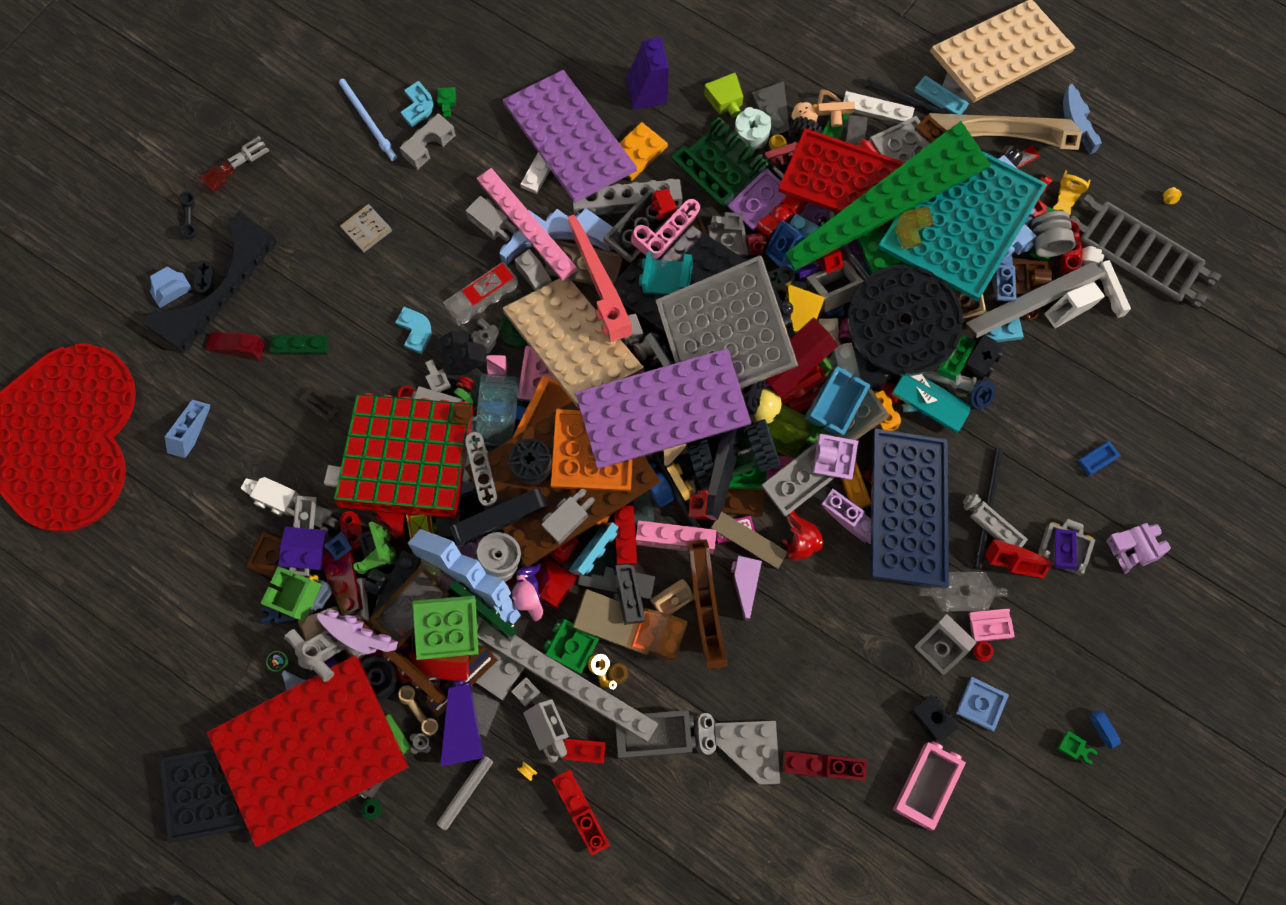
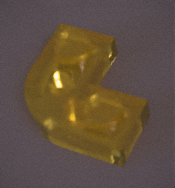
M929 206L906 211L899 217L896 233L902 250L920 246L922 242L917 229L933 226L934 221Z

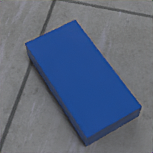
M1107 441L1079 459L1077 463L1089 477L1121 455L1111 442Z

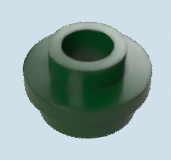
M368 799L361 806V814L367 820H375L382 813V805L376 799ZM371 805L375 808L373 813L368 812V807Z

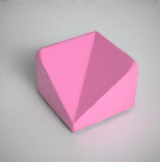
M488 355L486 358L488 375L507 376L506 356Z

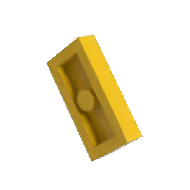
M672 461L666 466L667 470L686 501L690 499V491L693 488L688 479L684 481L681 475L684 473L680 465H675Z

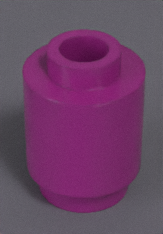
M848 318L841 322L838 339L841 344L852 342L853 345L848 328Z

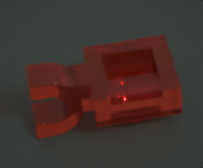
M225 161L219 169L216 170L212 167L200 179L215 193L227 182L225 176H231L235 171Z

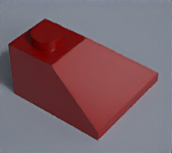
M547 557L544 558L540 564L539 571L534 575L538 581L540 600L555 610H558L578 580L576 575Z

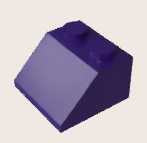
M285 527L278 566L321 570L326 530Z

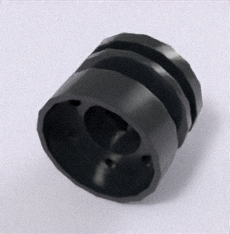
M524 439L512 447L509 454V466L515 479L521 484L528 487L539 486L545 483L551 476L552 458L547 446L541 441ZM530 457H533L534 461H531V463L528 464L526 460H529Z

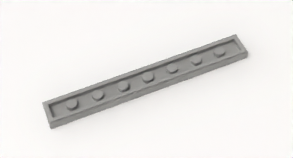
M1091 262L1016 298V301H1010L967 322L966 328L978 338L1064 296L1070 291L1104 277V271L1094 262Z

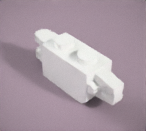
M266 477L259 479V481L245 479L241 489L250 495L255 501V505L263 509L267 506L272 509L271 512L278 516L283 514L294 516L295 510L293 509L296 503V496H300L296 491Z

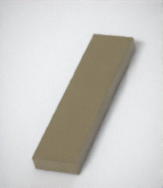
M722 511L718 520H715L711 527L717 533L776 569H779L788 553Z

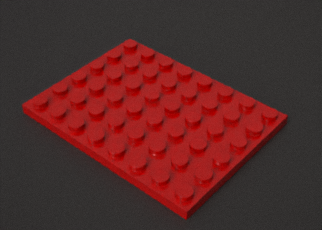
M357 655L330 668L334 672V676L327 682H323L321 677L316 675L207 732L255 847L263 845L409 768Z

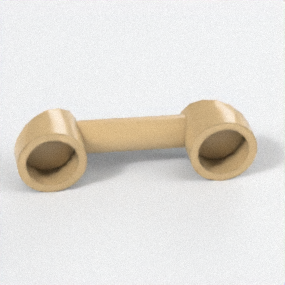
M411 686L400 688L399 700L401 703L408 705L422 725V733L427 736L434 735L438 730V723L432 718L427 719L414 700V689Z

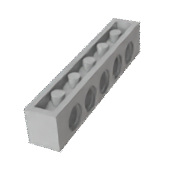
M680 179L651 180L645 183L632 182L624 185L613 184L612 186H607L576 203L573 201L574 215L576 216L585 208L595 215L629 212L643 197L642 194H646L651 187L655 191L668 188L677 208L681 207Z

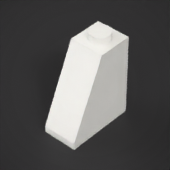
M1092 282L1066 293L1044 314L1053 327L1057 328L1092 308L1105 296L1095 282Z

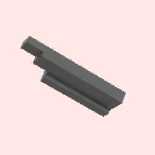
M606 567L604 576L592 574V577L583 575L579 577L578 585L618 592L613 568ZM636 573L640 596L651 599L655 576Z

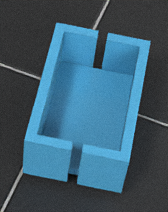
M839 366L830 370L826 381H824L805 417L807 421L818 427L824 426L823 430L835 437L844 436L870 387V384L858 377H854L846 382L847 379L851 378L852 374Z

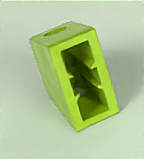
M736 73L705 84L704 95L719 114L729 112L731 117L734 118L741 113L739 107L743 103V94Z

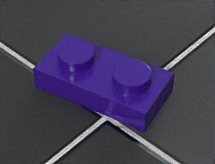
M1056 529L1055 568L1075 570L1077 567L1076 530Z

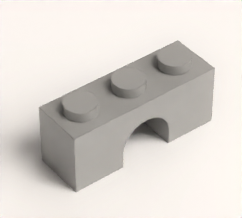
M438 113L435 117L430 118L424 127L418 129L409 140L403 142L400 147L402 156L418 170L430 159L428 149L425 147L426 144L438 142L444 147L456 136L454 127Z

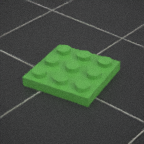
M475 596L413 601L417 660L478 654Z

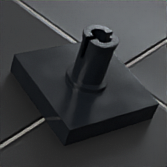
M649 333L645 338L655 354L646 360V364H649L648 367L654 370L661 363L663 367L675 364L667 336Z

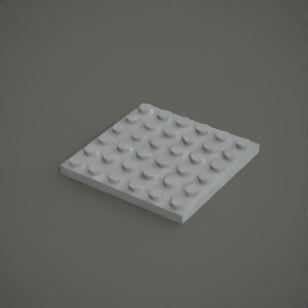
M757 256L656 300L675 363L728 348L740 389L798 366L761 256Z

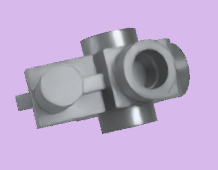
M480 318L477 324L483 328V331H474L470 341L483 344L485 346V353L488 354L496 344L499 328L495 325L491 326L483 318Z

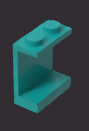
M647 251L646 258L642 260L644 272L639 277V286H642L643 293L669 295L690 286L693 268L692 255L684 254L683 262L652 259L651 252Z

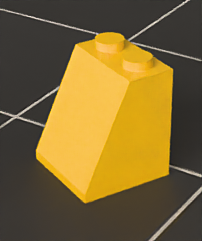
M790 285L785 301L791 302L794 310L790 317L794 333H796L813 317L816 320L818 319L825 297Z

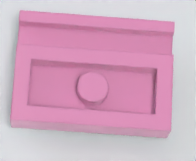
M1010 609L970 612L968 615L971 621L972 638L976 642L1014 638L1012 620L1009 614Z

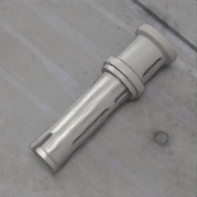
M937 369L922 374L926 379L951 385L955 390L959 388L969 391V393L973 391L977 379L976 377L962 376L960 373L956 381L937 375Z

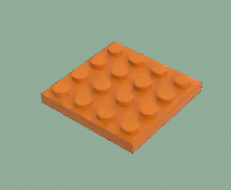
M556 409L551 488H584L587 490L631 492L633 459L598 469L581 410Z

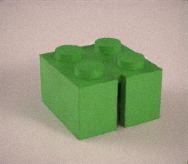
M278 566L270 583L283 588V590L280 592L268 587L261 604L305 622L322 584Z

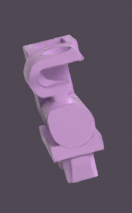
M1145 523L1130 530L1112 534L1106 540L1113 555H1118L1116 558L1124 574L1128 573L1138 563L1141 566H1145L1159 560L1171 549L1166 540L1160 543L1157 542L1155 537L1162 534L1158 524L1148 525V523ZM1134 549L1135 554L1127 557L1125 552Z

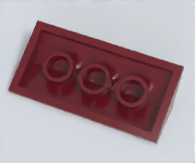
M814 317L790 338L798 366L765 379L780 398L838 347L830 333Z

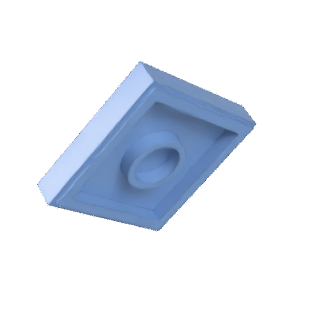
M970 677L955 714L994 732L1009 694Z

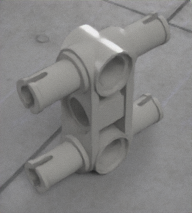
M295 629L289 631L284 637L295 649L299 665L302 668L314 670L323 682H327L334 676V672L324 661L335 654L346 650L351 657L357 655L359 660L365 656V653L359 652L339 641L328 630H325L309 641H304Z

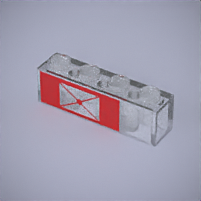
M503 261L444 301L445 310L458 326L465 324L476 313H481L491 303L498 302L501 296L507 292L514 291L518 285L517 277Z

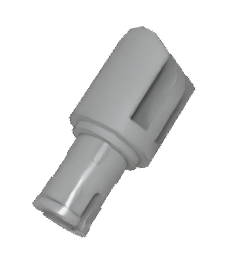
M260 136L243 145L241 152L228 158L234 169L247 160L253 162L269 152L268 148H264L265 143L260 142Z

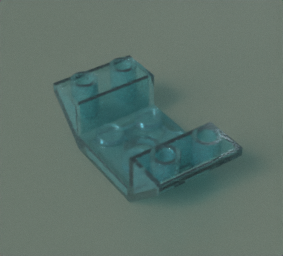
M481 374L475 432L482 435L486 445L500 446L514 436L519 377ZM475 437L474 443L479 442L480 440H477V438Z

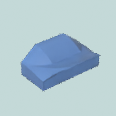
M165 267L150 276V293L160 308L193 289L183 273L176 272L169 267Z

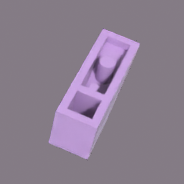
M738 556L737 562L733 561L731 572L734 573L733 580L744 621L748 622L762 561Z

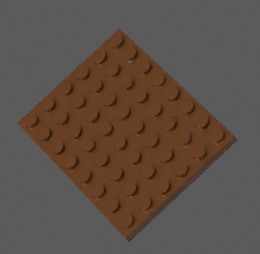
M573 402L560 408L564 410H580ZM556 411L487 453L498 497L495 506L536 488L541 489L548 505L545 510L502 528L506 534L513 537L519 544L520 557L526 567L534 564L599 521L659 485L661 481L646 458L642 456L632 461L631 492L585 489L587 492L577 503L582 506L587 499L591 497L595 499L594 503L586 510L588 517L559 545L543 529L541 525L543 523L542 520L548 513L551 512L553 514L558 509L557 505L564 498L568 499L570 496L573 497L581 489L551 488V476L545 483L539 486L528 487L515 479L509 466V454L512 447L524 439L541 441L547 446L553 461ZM482 456L474 461V464L482 465L485 458ZM530 457V459L526 461L528 464H530L531 461L534 460L533 457ZM471 464L464 468L475 484ZM487 474L480 475L478 482L480 484L488 483L489 476ZM488 488L480 489V491H485L486 497L484 500L490 503L491 498H494V496H490Z

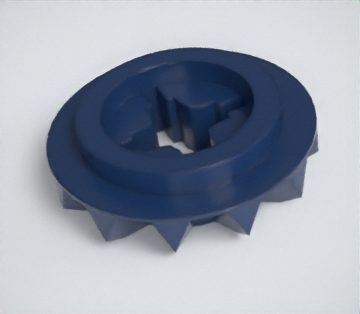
M986 379L984 381L979 380L978 385H974L973 391H970L972 394L969 398L971 405L977 409H984L990 405L995 396V386L991 381Z

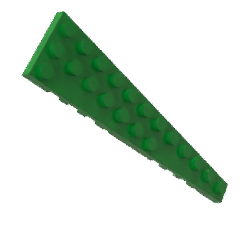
M960 121L794 246L785 256L794 271L990 168L991 164L963 122Z

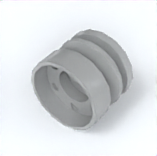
M1064 211L1048 212L1031 221L1030 227L1036 235L1034 245L1038 256L1054 257L1067 253L1075 247L1074 234L1070 230L1072 226L1069 213Z

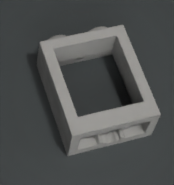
M846 260L843 261L844 267L827 274L822 270L806 277L808 291L825 297L822 309L825 312L850 302L855 291L864 281L856 273L855 268L850 266ZM845 276L851 282L830 293L823 287Z

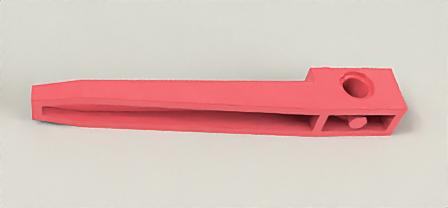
M568 216V224L601 299L597 301L598 309L595 310L598 321L603 323L601 327L604 335H608L610 342L631 336V322L615 287L576 216Z

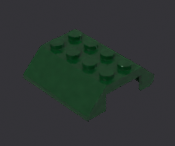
M718 117L710 124V130L689 149L685 146L680 148L671 156V159L720 206L730 204L763 170L768 169L770 164L761 155L756 156L751 164H749L748 161L755 150L752 147L750 148V145L743 138L737 136L738 134L735 131L724 140L723 138L729 131L730 126Z

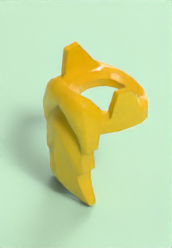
M1065 170L1060 182L1058 203L1053 209L1067 212L1070 216L1071 207H1073L1080 195L1088 189L1091 180L1086 182L1077 176L1067 174V170ZM1070 181H1075V182L1079 183L1080 185H1078V184H1073V183L1070 182Z

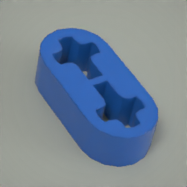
M1097 710L1090 714L1091 722L1105 745L1109 749L1120 745V738L1102 710Z

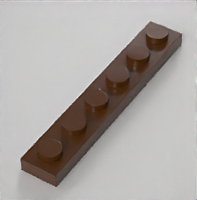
M355 616L357 621L364 622L362 628L372 630L373 634L379 636L364 617ZM397 648L389 652L382 651L384 653L382 656L388 662H394L398 666L397 670L406 677L408 675L413 680L411 683L418 690L423 689L427 693L426 698L433 704H443L448 699V696Z

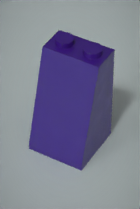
M661 37L643 40L626 77L633 110L667 104L669 67Z

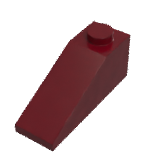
M211 332L205 350L260 361L265 343L257 335L241 332Z

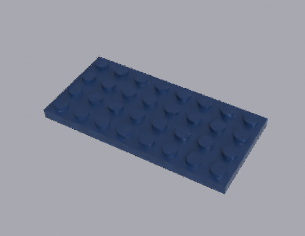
M874 429L872 431L870 578L938 588L949 587L947 439L882 429Z

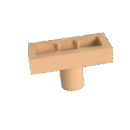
M855 101L822 103L818 105L816 112L818 116L831 115V126L839 127L842 126L841 114H852L855 109Z

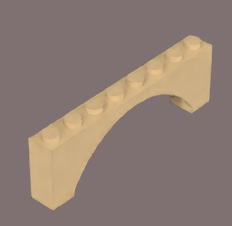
M929 114L947 131L962 121L972 137L1010 136L1044 142L1060 149L1078 150L1082 131L1071 119Z

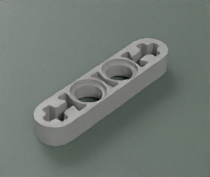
M472 432L466 437V447L480 503L484 507L491 508L497 503L498 497L487 450L482 435ZM476 437L477 440H480L477 442L478 449H483V451H475L474 445L470 443L473 441L472 438ZM481 455L485 458L482 465L474 464L476 456ZM487 474L489 482L480 484L478 482L479 476ZM488 488L490 496H494V498H491L490 503L483 500L486 494L484 490L480 491V489Z

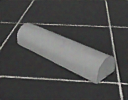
M296 496L293 527L314 529L317 497ZM289 567L291 572L309 576L310 569Z

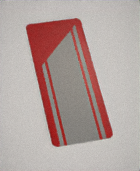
M1033 146L1021 151L1023 158L1016 168L1018 169L1040 157Z

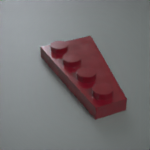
M345 530L343 533L351 546V531ZM324 546L322 567L342 616H353L363 609L360 585L357 584L356 574L358 573L354 569V548L351 546L352 550L338 560H335Z

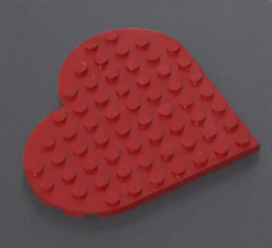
M75 344V346L67 348L61 347L42 357L0 391V494L25 521L37 528L51 532H69L89 526L111 509L122 491L126 474L125 459L114 437L122 430L132 414L136 391L130 370L117 355L103 347L92 346L91 344Z

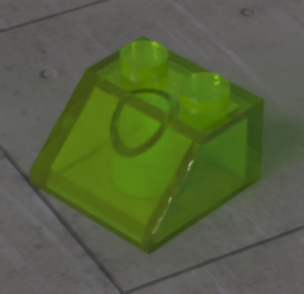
M783 404L781 405L780 413L776 414L773 418L774 420L770 423L769 430L776 450L788 457L796 458L814 424L806 420V416Z

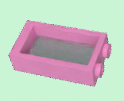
M933 741L924 744L893 808V811L929 831L935 829L966 762L961 760L962 757L960 755L942 750L943 746Z

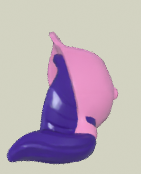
M539 563L535 566L520 568L517 571V584L512 590V599L516 609L527 610L535 622L543 615V609L539 602L538 581L534 576L540 569Z

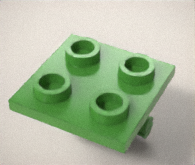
M369 522L376 549L362 562L354 564V569L359 574L368 575L370 573L369 570L386 563L392 566L396 564L397 554L395 549L391 547V535L388 529L374 522Z

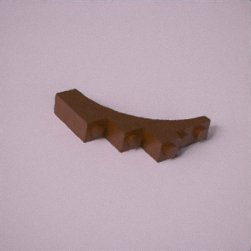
M707 539L689 541L687 545L690 577L694 593L702 655L704 654L707 669H719L728 666L717 612L710 548Z

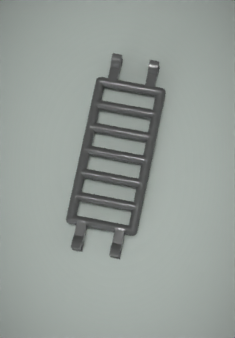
M1087 194L1080 207L1090 210L1096 215L1088 226L1081 223L1075 216H1072L1070 221L1078 223L1080 227L1079 234L1081 236L1079 241L1081 243L1101 249V254H1104L1105 258L1178 302L1185 298L1193 306L1199 308L1206 301L1207 297L1190 289L1197 276L1204 279L1211 287L1222 276L1217 272H1211L1204 267L1206 261L1108 201L1101 205ZM1108 210L1117 216L1097 244L1090 240L1089 236ZM1125 220L1133 226L1113 254L1104 247L1121 222ZM1140 229L1148 234L1131 262L1128 263L1120 257ZM1154 239L1163 243L1164 246L1147 272L1144 273L1136 268ZM1173 249L1180 253V256L1161 283L1152 276L1169 250ZM1188 258L1196 263V265L1177 293L1168 286Z

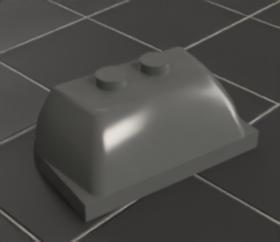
M652 187L603 239L630 265L642 254L631 242V236L635 228L639 225H645L656 234L671 218L669 217L658 222V212H655L652 207V193L655 191ZM637 234L638 238H645L642 234Z

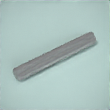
M487 756L481 758L438 820L437 825L441 829L447 830L493 764V761Z

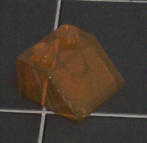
M645 608L643 610L645 621L639 623L631 647L664 660H676L688 621Z

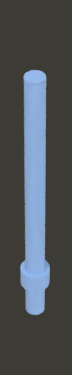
M341 79L339 81L340 86L378 140L379 147L383 152H386L391 161L396 160L397 156L392 150V145L388 139L383 137L345 79Z

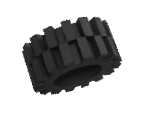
M800 116L794 119L788 133L789 137H792V141L799 143L805 128L823 134L822 127L817 126V122H812L813 119L808 120V117L803 118Z

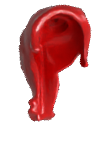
M794 510L789 513L786 518L791 526L790 530L794 533L792 545H789L786 540H782V543L788 549V558L792 561L809 558L814 552L820 551L823 547L822 535L814 524L800 518Z

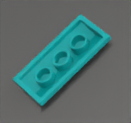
M900 376L892 395L955 433L960 431L969 415L970 404L926 378L925 380L930 387L911 376ZM917 387L937 399V401L926 403Z

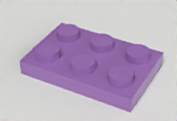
M766 168L728 204V208L733 213H743V222L754 232L759 221L766 217L767 214L770 215L776 205L782 204L781 200L784 199L786 194L778 192L781 181Z

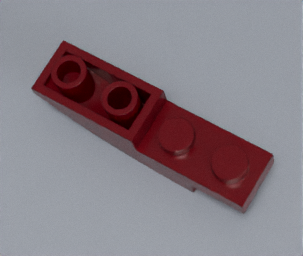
M783 752L782 773L866 781L867 760Z

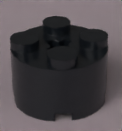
M376 656L369 657L361 662L377 699L383 700L392 696L400 685V676L396 666L385 658ZM377 674L380 676V681L378 682L375 681Z

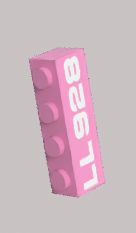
M638 521L636 545L688 551L687 542L707 539L710 554L714 553L716 530Z

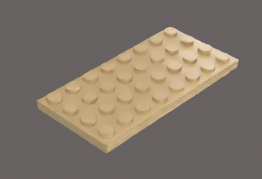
M1028 0L932 46L930 52L969 98L976 102L1073 52L1075 47L1033 0Z
M559 278L503 307L505 315L577 408H580L576 392L644 373V367L620 339L610 342L608 335H604L601 327L603 323L598 321L595 308L569 278L563 281Z

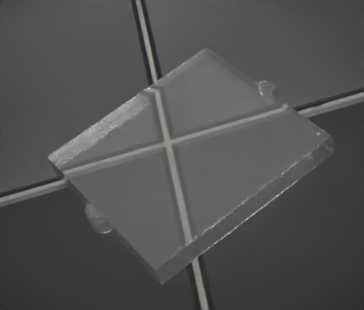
M473 692L480 734L487 736L500 703L487 698L486 695L481 696Z

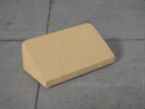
M681 579L651 598L650 601L660 617L665 619L694 600V594L687 582Z

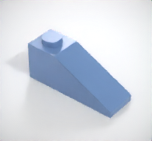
M195 400L189 403L165 436L168 454L186 458L196 443L209 412L210 404Z

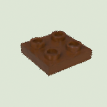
M1012 260L1013 266H1015L1016 297H1021L1051 282L1052 271L1048 269V261Z

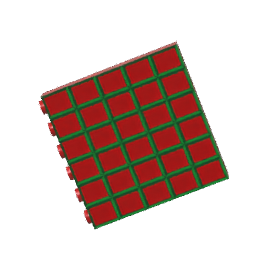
M370 393L357 394L334 497L339 508L456 518L467 457L466 437L471 433L474 417L472 404L465 401L450 402L448 400L435 401L428 398L412 399L407 396L400 398L390 395L376 396ZM462 405L468 406L472 411V419L464 425L456 423L452 415L454 409Z

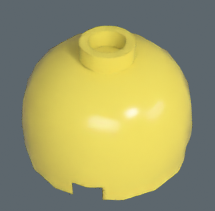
M765 386L762 390L760 406L757 408L756 415L749 414L752 422L765 419L768 424L774 420L773 418L776 414L780 413L781 398L773 389Z

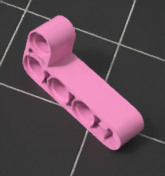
M694 199L685 201L656 234L645 225L637 226L631 236L632 244L644 255H647V251H650L652 259H658L695 219L700 210L699 203ZM689 209H691V211L688 213V215H686V214H685L686 211L689 210ZM675 220L680 221L682 225H677ZM663 233L669 234L670 238H665ZM637 234H642L645 238L640 239ZM651 246H656L659 251L652 250Z

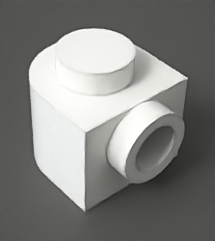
M1093 246L1083 248L1081 250L1080 258L1082 264L1080 267L1094 262L1097 266L1101 265L1104 259V254H1101L1102 250L1096 249Z

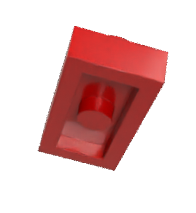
M565 739L564 745L565 749H567V754L563 757V760L604 764L605 742Z

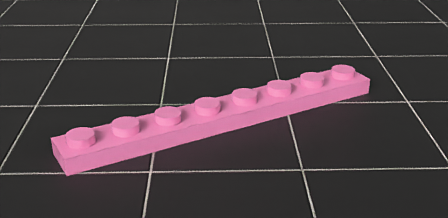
M492 168L477 177L479 184L562 281L577 271L574 263Z

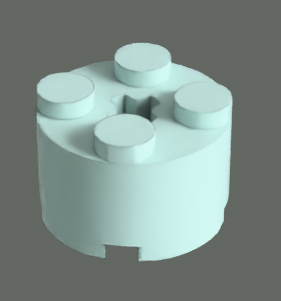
M748 107L737 116L734 131L738 134L737 136L743 138L750 145V148L761 149L769 140L771 118L761 110Z

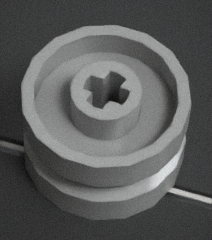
M501 532L490 533L479 542L475 560L479 561L486 574L506 582L516 573L521 556L520 546L508 534Z

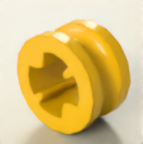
M523 761V766L521 768L518 767L517 770L532 781V776L536 775L537 772Z

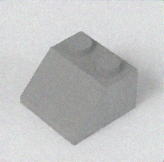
M946 614L915 645V648L938 671L945 675L973 648L976 641Z

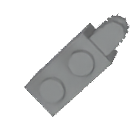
M479 196L465 210L468 220L493 240L499 236L507 242L510 237L504 230L507 229L513 234L518 231L508 221V216L501 209L495 208L489 199L485 200Z
M584 488L573 497L570 496L568 499L564 498L557 505L558 509L553 514L551 512L548 513L542 520L543 523L541 525L543 529L559 545L588 517L586 510L594 503L595 499L591 497L580 506L577 502L587 492Z
M553 700L538 703L525 711L523 714L539 751L544 750L548 761L553 763L559 757H565L567 749H565L563 740L569 736Z

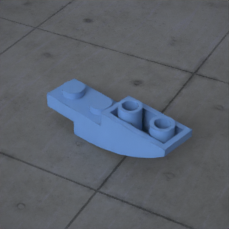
M1070 84L1063 98L1064 118L1071 119L1082 131L1080 141H1082L1088 153L1093 154L1098 150L1102 142L1099 135L1093 130L1091 122L1087 120V116L1090 113L1088 105L1084 103L1074 85Z
M1012 254L1004 257L992 277L993 289L997 300H1017L1015 266H1013Z

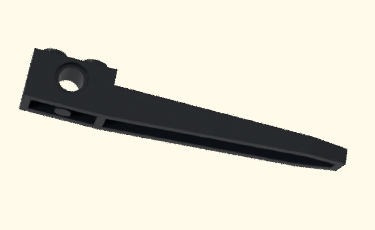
M765 379L741 388L748 414L756 415L757 408L760 406L762 390L765 388ZM746 426L723 432L720 435L706 506V516L711 520H718L724 506Z

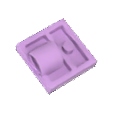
M818 434L812 473L852 480L858 441Z

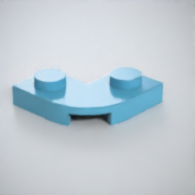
M419 81L404 90L413 104L401 111V116L412 128L426 119L433 110L432 97Z
M403 307L396 320V325L411 331L404 346L422 355L432 335L430 322L423 314Z

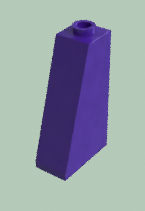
M464 680L453 682L454 686L449 687L441 757L442 766L480 759L484 756L471 682L466 683Z

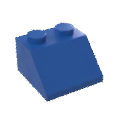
M781 220L764 253L780 267L789 266L792 268L785 254L808 237V235Z

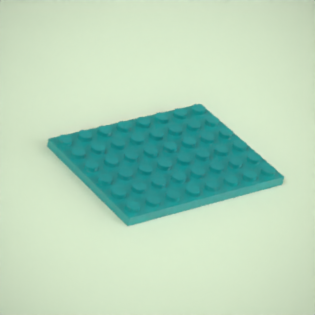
M985 152L983 154L990 162V168L896 217L878 246V249L912 267H921L933 272L934 276L942 281L944 280L951 288L976 301H979L1047 186L1046 183Z

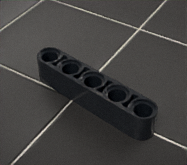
M536 488L452 525L450 530L457 547H460L541 512L548 505L541 489Z

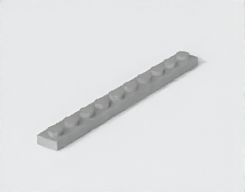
M487 622L483 624L477 633L478 639L645 742L648 743L657 728V722L517 637H514L510 642Z

